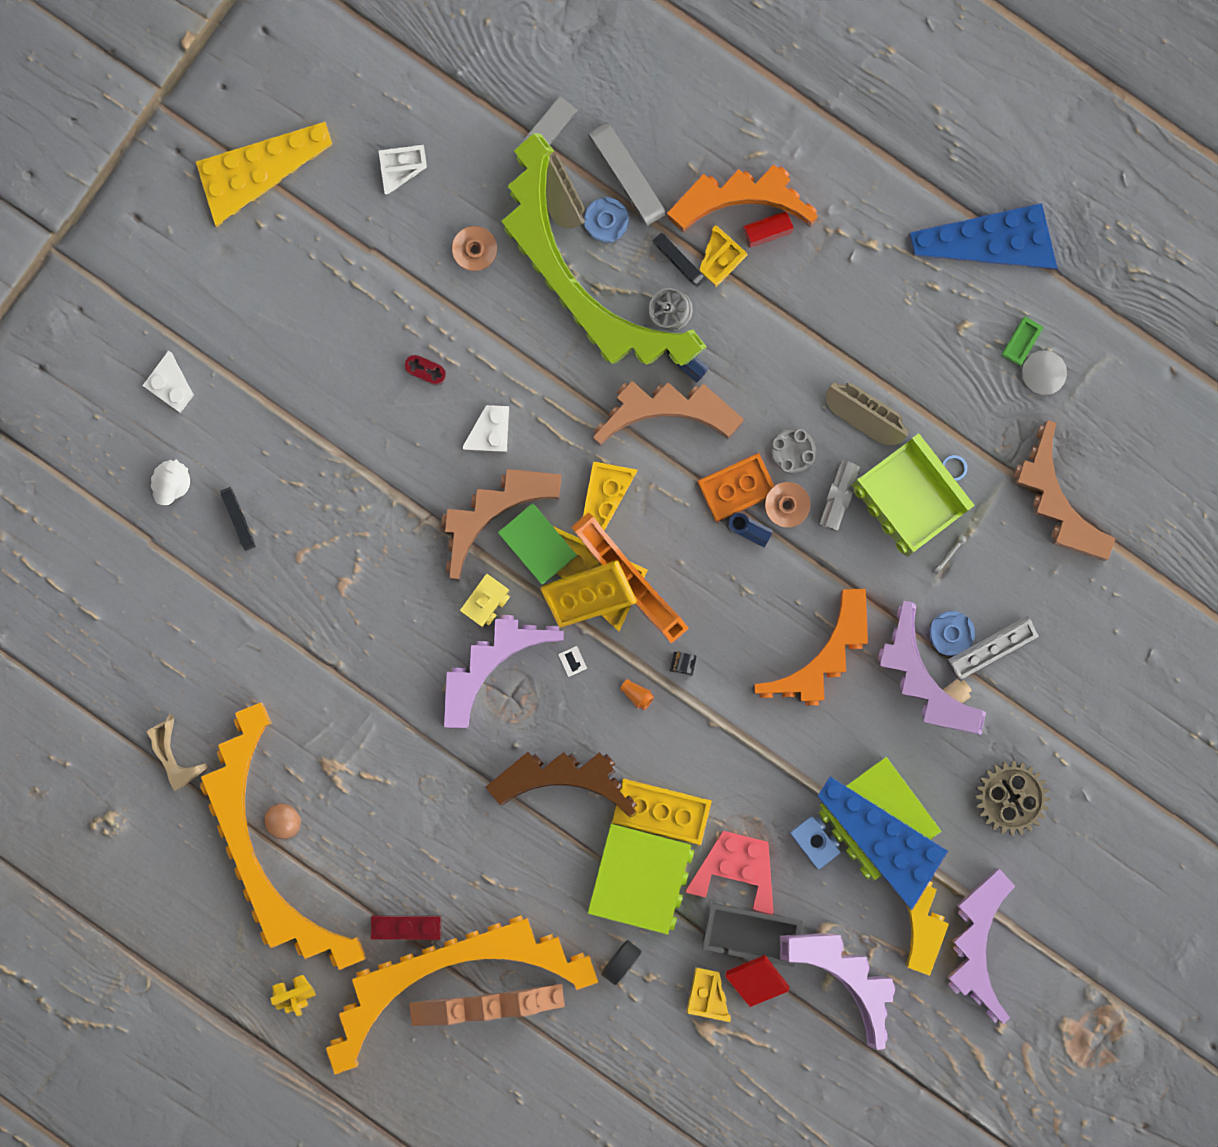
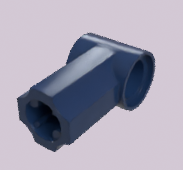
M667 351L670 362L679 367L696 383L710 369L698 357H695L686 365L676 364L669 356L670 351Z
M743 513L732 515L727 522L730 532L738 534L765 548L773 532L772 529L748 518ZM736 517L744 521V527L741 530L733 527L732 522Z

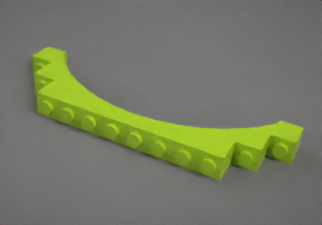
M533 133L514 150L518 163L524 168L527 167V169L508 185V188L511 190V197L521 204L501 221L505 225V232L511 238L514 237L519 243L517 245L519 250L525 256H529L532 260V267L538 273L543 274L546 278V285L552 291L557 292L560 296V303L566 309L569 308L574 314V321L580 327H584L588 332L586 334L588 339L593 344L598 345L602 350L600 352L601 356L607 362L612 364L618 363L632 350H635L636 358L641 363L648 365L652 364L669 350V356L674 363L681 366L688 364L707 348L694 330H688L685 333H670L636 325L602 306L575 279L556 245L547 212L546 177L549 157L554 150L541 133Z

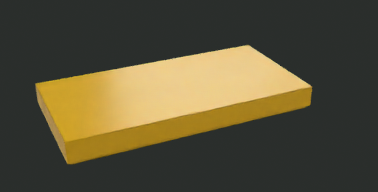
M618 560L544 584L540 587L559 628L615 611L637 602Z
M623 778L621 784L623 788L620 792L625 798L629 795L638 805L634 808L637 814L630 819L616 805L612 823L701 845L711 800Z

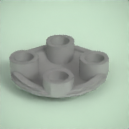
M1048 350L1037 351L1031 354L1024 362L1022 368V381L1031 391L1040 395H1051L1059 391L1065 384L1067 377V368L1063 359L1056 353Z
M785 429L776 436L772 443V459L777 467L785 472H802L809 468L815 460V442L803 429Z

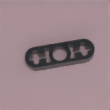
M663 233L658 234L652 240L655 246L695 287L698 288L706 280L703 274Z
M232 487L220 490L244 550L248 551L255 548V541Z

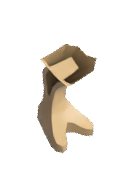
M169 714L164 722L146 732L151 738L153 751L167 771L174 791H177L207 770L208 766L206 763L193 767L177 765L170 747L174 717Z

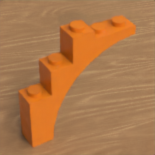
M773 164L756 184L753 182L754 178L747 171L742 172L739 169L721 189L718 187L720 184L712 176L707 177L703 174L667 213V219L679 230L685 232L692 224L707 214L728 206L741 204H758L778 208L796 216L810 227L817 220L818 215L815 214L817 211L811 204H804L799 199L800 195L793 188H786L790 182L789 173L783 167H776Z
M589 512L571 527L600 566L618 560L637 600L635 605L671 644L689 629L680 616L665 602L619 550Z
M866 589L841 590L840 610L836 626L820 653L804 668L788 677L773 682L754 684V694H759V698H773V693H782V697H796V693H799L800 702L805 701V706L819 705V701H824L823 673H827V678L841 677V673L846 672L845 645H849V649H863L862 645L868 644Z

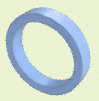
M952 455L947 457L942 464L945 466V463L952 458L959 459L963 463V474L958 478H954L955 481H958L966 475L967 464L962 457Z

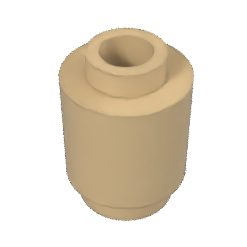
M956 679L943 689L949 696L961 703H964L971 697L969 692L972 690L965 680L960 682Z

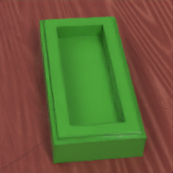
M1024 316L1001 356L1021 367L1044 327Z

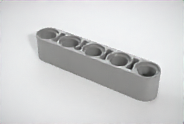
M606 122L590 132L588 136L644 224L649 226L666 215L662 204L611 125Z

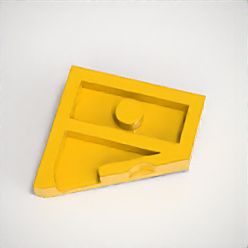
M715 225L712 229L713 233L699 271L717 287L747 256V252Z
M695 967L686 1013L730 1022L731 1018L730 1014H728L725 1002L726 997L722 990L719 972Z

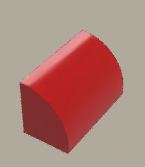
M786 211L742 226L750 248L792 234L794 229Z

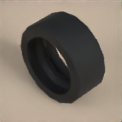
M629 940L625 941L605 966L601 975L613 985H617L633 966L642 951Z

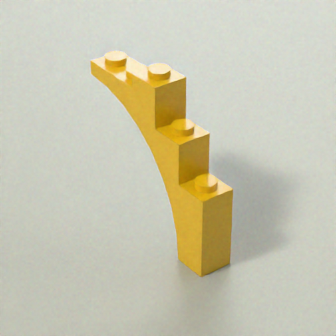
M932 882L928 883L913 910H910L907 906L911 925V942L906 967L929 976L949 923L944 922V916L933 912L931 916H928L937 889L932 888Z

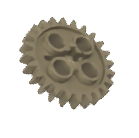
M1011 761L1010 767H1008L1006 762H1002V769L994 765V773L989 770L986 771L988 779L980 778L984 785L976 786V789L981 791V795L975 796L976 799L981 800V803L977 804L976 808H983L979 816L988 817L985 820V824L993 822L992 830L1001 827V834H1004L1009 829V834L1014 836L1015 829H1017L1018 833L1023 835L1024 827L1031 832L1032 823L1036 826L1040 825L1037 820L1038 817L1045 819L1044 814L1041 813L1042 810H1049L1044 805V802L1050 801L1051 798L1044 797V794L1050 790L1042 788L1046 780H1038L1040 772L1032 774L1033 766L1025 770L1024 762H1021L1019 767L1016 766L1015 761ZM1015 776H1019L1023 782L1019 789H1015L1012 786V779ZM1002 780L1006 781L1011 794H1017L1015 802L1023 812L1022 817L1019 815L1016 805L1013 802H1008L1010 794L1003 786ZM995 787H999L1003 792L999 800H995L992 797V790ZM1027 796L1031 797L1034 802L1032 808L1028 810L1023 806V800ZM1007 807H1010L1014 813L1010 820L1004 819L1002 815L1003 810Z

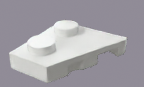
M424 145L379 151L385 194L391 193L427 168Z
M169 350L143 384L146 389L180 413L194 395L174 355Z
M486 405L464 443L463 450L507 452L509 406Z

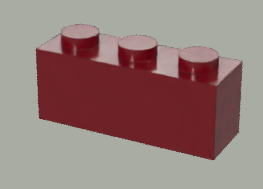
M442 915L371 916V940L442 939Z

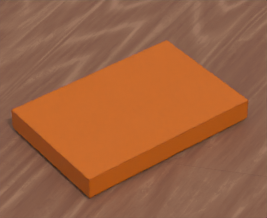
M759 453L697 481L715 522H719L766 500L768 492L774 487L773 481Z

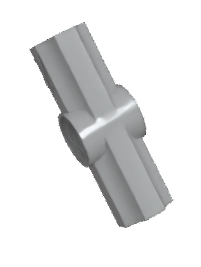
M841 461L834 483L831 484L825 502L827 503L820 519V526L838 531L845 509L848 508L853 495L851 484L856 481L860 466L848 461Z

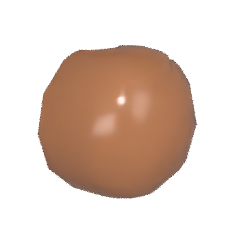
M278 803L271 806L265 813V827L272 836L278 839L287 840L292 838L300 830L301 817L289 804Z

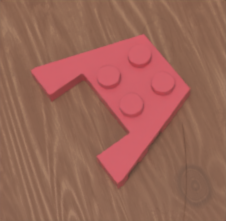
M723 831L688 885L686 893L706 898L712 874L757 885L758 888L752 909L773 915L768 842Z

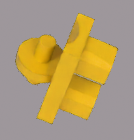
M304 975L292 979L295 989L287 992L284 983L272 986L273 997L270 999L272 1005H275L277 1010L284 1008L286 1014L294 1011L297 1017L302 1015L301 1008L308 1006L306 999L316 996L314 988L308 983Z

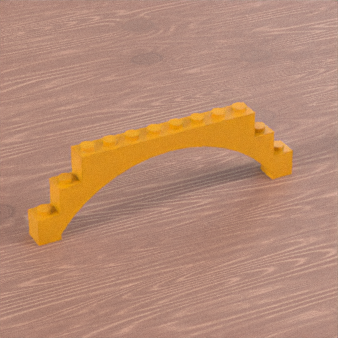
M261 702L236 712L237 718L234 719L237 730L239 732L242 731L243 735L218 745L220 749L217 751L219 760L222 764L225 763L226 767L202 776L203 782L200 783L204 795H208L210 798L209 809L212 816H217L220 824L217 825L220 836L222 838L225 837L229 845L226 846L227 854L230 859L234 858L237 865L234 868L239 881L243 880L246 888L243 889V893L247 902H252L254 910L251 912L256 924L260 923L263 931L260 932L264 944H269V947L272 948L296 938L297 942L294 943L299 956L303 955L304 959L331 949L332 953L329 954L333 966H338L339 970L366 959L367 957L359 937L348 938L333 933L310 921L286 902L265 875L255 855L248 832L245 792L248 771L255 748L266 726L272 723L264 704Z
M522 915L509 919L510 924L501 926L500 923L488 926L487 932L479 934L477 930L465 934L466 939L457 942V939L454 938L443 942L444 947L435 949V946L422 949L423 954L414 957L413 953L402 956L400 957L401 962L392 964L391 961L379 964L378 970L370 972L368 968L356 972L357 977L353 978L352 981L360 1005L357 1006L355 1002L343 1006L344 1011L339 1013L347 1039L344 1040L343 1036L331 1040V1045L326 1047L334 1074L344 1072L359 1065L357 1057L363 1041L380 1013L399 993L427 974L465 961L507 959L529 963L554 972L573 983L576 990L598 983L589 955L584 956L582 952L571 956V961L567 962L559 936L553 937V934H549L539 938L540 942L536 943L528 917L523 919Z

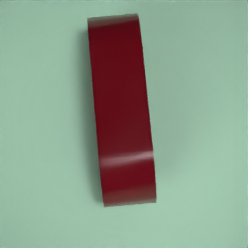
M411 355L405 361L406 371L415 378L435 386L441 385L446 380L445 369L435 362L419 355ZM416 360H419V365L424 370L415 369V371H411L410 362L414 363ZM436 369H439V373L442 375L441 379L436 378L435 381L432 380V375L427 373V370L435 372Z

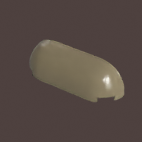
M550 154L546 177L547 210L557 225L563 228H575L585 222L582 216L585 208L557 154L553 156Z
M835 382L827 390L826 401L830 410L875 441L884 445H897L908 435V429H905L902 423L903 417L899 413L854 384L847 382L846 385Z

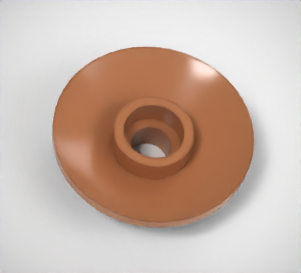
M466 227L453 240V257L458 265L466 270H483L495 260L497 255L496 240L491 232L483 227ZM472 247H478L479 252L477 254L471 253Z
M779 483L766 496V513L769 519L778 526L786 528L797 526L807 518L810 512L809 495L803 487L796 483ZM784 501L790 502L791 507L789 509L783 508Z

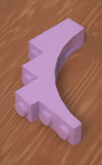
M903 601V606H899L897 612V619H899L898 628L894 629L892 635L894 645L885 644L884 649L881 648L878 661L881 662L880 666L885 669L906 673V677L903 676L901 679L900 690H903L902 694L905 696L928 701V705L924 704L922 710V718H924L925 723L982 735L986 712L964 705L953 699L929 675L920 658L916 643L914 625L916 605L913 602Z
M500 615V619H495L494 646H490V642L476 641V645H471L470 673H466V668H452V672H447L444 727L468 728L475 697L489 674L509 656L524 648L545 642L564 641V631H559L558 626H546V630H536L537 626L523 625V629H519V620H514V615Z
M996 868L956 905L960 909L957 912L966 923L969 920L971 923L952 940L955 945L953 950L961 958L965 956L967 959L953 970L947 978L951 981L948 985L956 994L961 992L963 995H967L972 991L973 993L970 996L979 1006L983 1003L989 1009L986 1014L995 1023L999 1020V1022L1004 1024L1010 1017L998 1002L991 987L986 964V945L993 917L1004 898L1012 891L1015 885L1000 869Z
M819 933L780 936V959L788 962L814 964L837 978L852 995L861 1012L866 1030L867 1046L874 1049H885V1042L887 1041V1031L885 1029L887 1009L885 1002H893V995L895 993L893 979L885 976L867 977L869 972L867 957L858 954L841 955L843 951L841 935Z

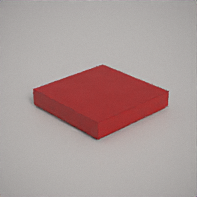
M766 955L729 969L725 974V977L749 1007L789 992L790 986Z

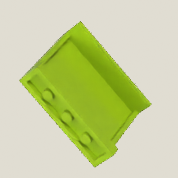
M917 434L905 445L851 484L855 495L866 503L869 513L879 520L882 524V530L885 534L892 537L896 542L895 546L898 551L905 554L906 557L975 506L920 434Z
M887 757L846 786L930 840L942 832ZM823 803L818 806L820 809L818 812L819 816L825 823L829 822L834 828L832 833L839 842L843 841L848 847L845 850L848 856L853 861L857 860L861 865L859 870L867 880L870 878L872 882L882 876L852 837L847 834L838 820L833 817Z
M611 823L588 914L667 935L669 930L674 931L677 917H674L673 914L675 907L680 908L683 895L679 894L681 885H686L689 874L685 872L686 864L692 862L694 855L691 844Z

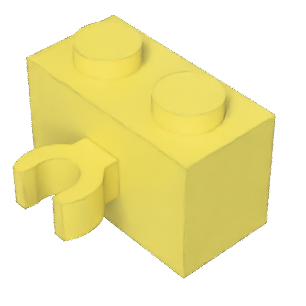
M486 574L460 611L482 628L485 624L490 626L497 616L494 613L499 606L503 608L509 600L510 596L507 595L509 589Z

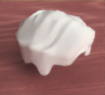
M177 459L162 462L155 468L154 474L151 477L152 495L155 502L160 505H169L175 499L184 496L190 486L188 468Z

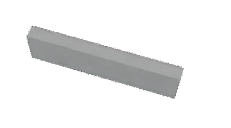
M1026 616L951 657L948 661L956 678L961 680L1039 636L1030 617Z

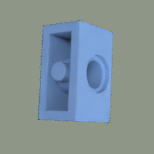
M810 816L789 833L816 869L819 870L840 854L837 849L840 845L832 835L830 837L826 835L823 831L826 826L819 817L814 819L813 816ZM814 835H820L823 840L822 845L818 848L812 847L810 839Z

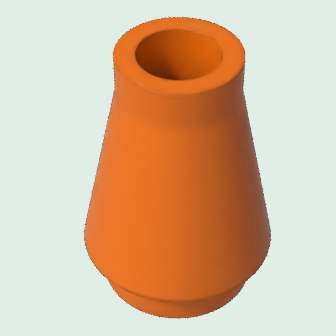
M629 679L625 680L620 687V690L637 709L641 708L643 711L648 708L655 697L651 694V690L633 683Z

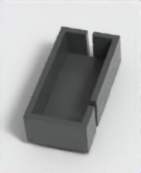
M711 902L702 949L724 953V948H728L727 954L749 959H756L766 955L771 963L794 967L795 962L780 959V936L800 935L803 921Z

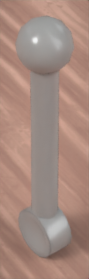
M961 535L958 537V542L933 571L934 573L938 574L960 545L966 543L967 539L965 536Z

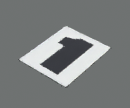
M577 646L558 654L568 677L587 669Z

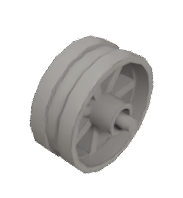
M673 288L661 289L655 293L649 304V315L652 321L659 327L670 331L680 330L686 326L693 312L689 297ZM672 293L679 294L680 296L673 303ZM667 296L668 302L663 303L661 301L662 298ZM684 300L685 308H679L678 305ZM658 304L662 306V310L657 312ZM680 312H684V313H683V316H682V317L680 318V320H679V318H678L679 313H680ZM666 314L664 322L662 324L659 321L658 317ZM672 316L676 323L668 325Z

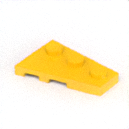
M593 461L583 516L589 512L605 531L638 470Z

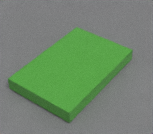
M533 503L498 532L542 585L577 556Z

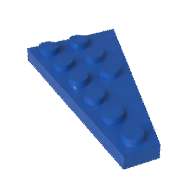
M1042 203L914 231L909 234L914 256L940 259L949 258L960 261L969 260L1010 266L1019 265L1030 268L1039 267L1050 270L1058 269Z
M830 776L817 797L833 817L838 820L847 834L852 837L881 875L889 882L894 891L903 899L908 908L913 910L948 851Z

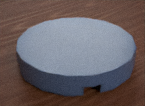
M610 197L593 201L586 209L584 215V225L587 233L594 240L602 243H611L620 239L625 234L629 224L628 213L624 205Z
M947 611L938 615L932 621L929 629V639L932 646L939 653L946 656H955L972 646L975 639V628L972 621L958 611Z

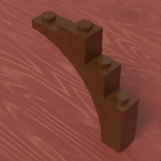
M527 752L485 786L501 806L516 796L533 789L547 786H573L604 796L616 804L630 819L637 814L634 808L638 805L629 795L626 798L620 792L623 787L615 777L611 780L609 778L616 772L613 769L614 761L608 754L603 756L600 752L579 769L577 768L579 762L572 754L567 756L563 752L542 769L541 766L544 763L536 753L531 756Z

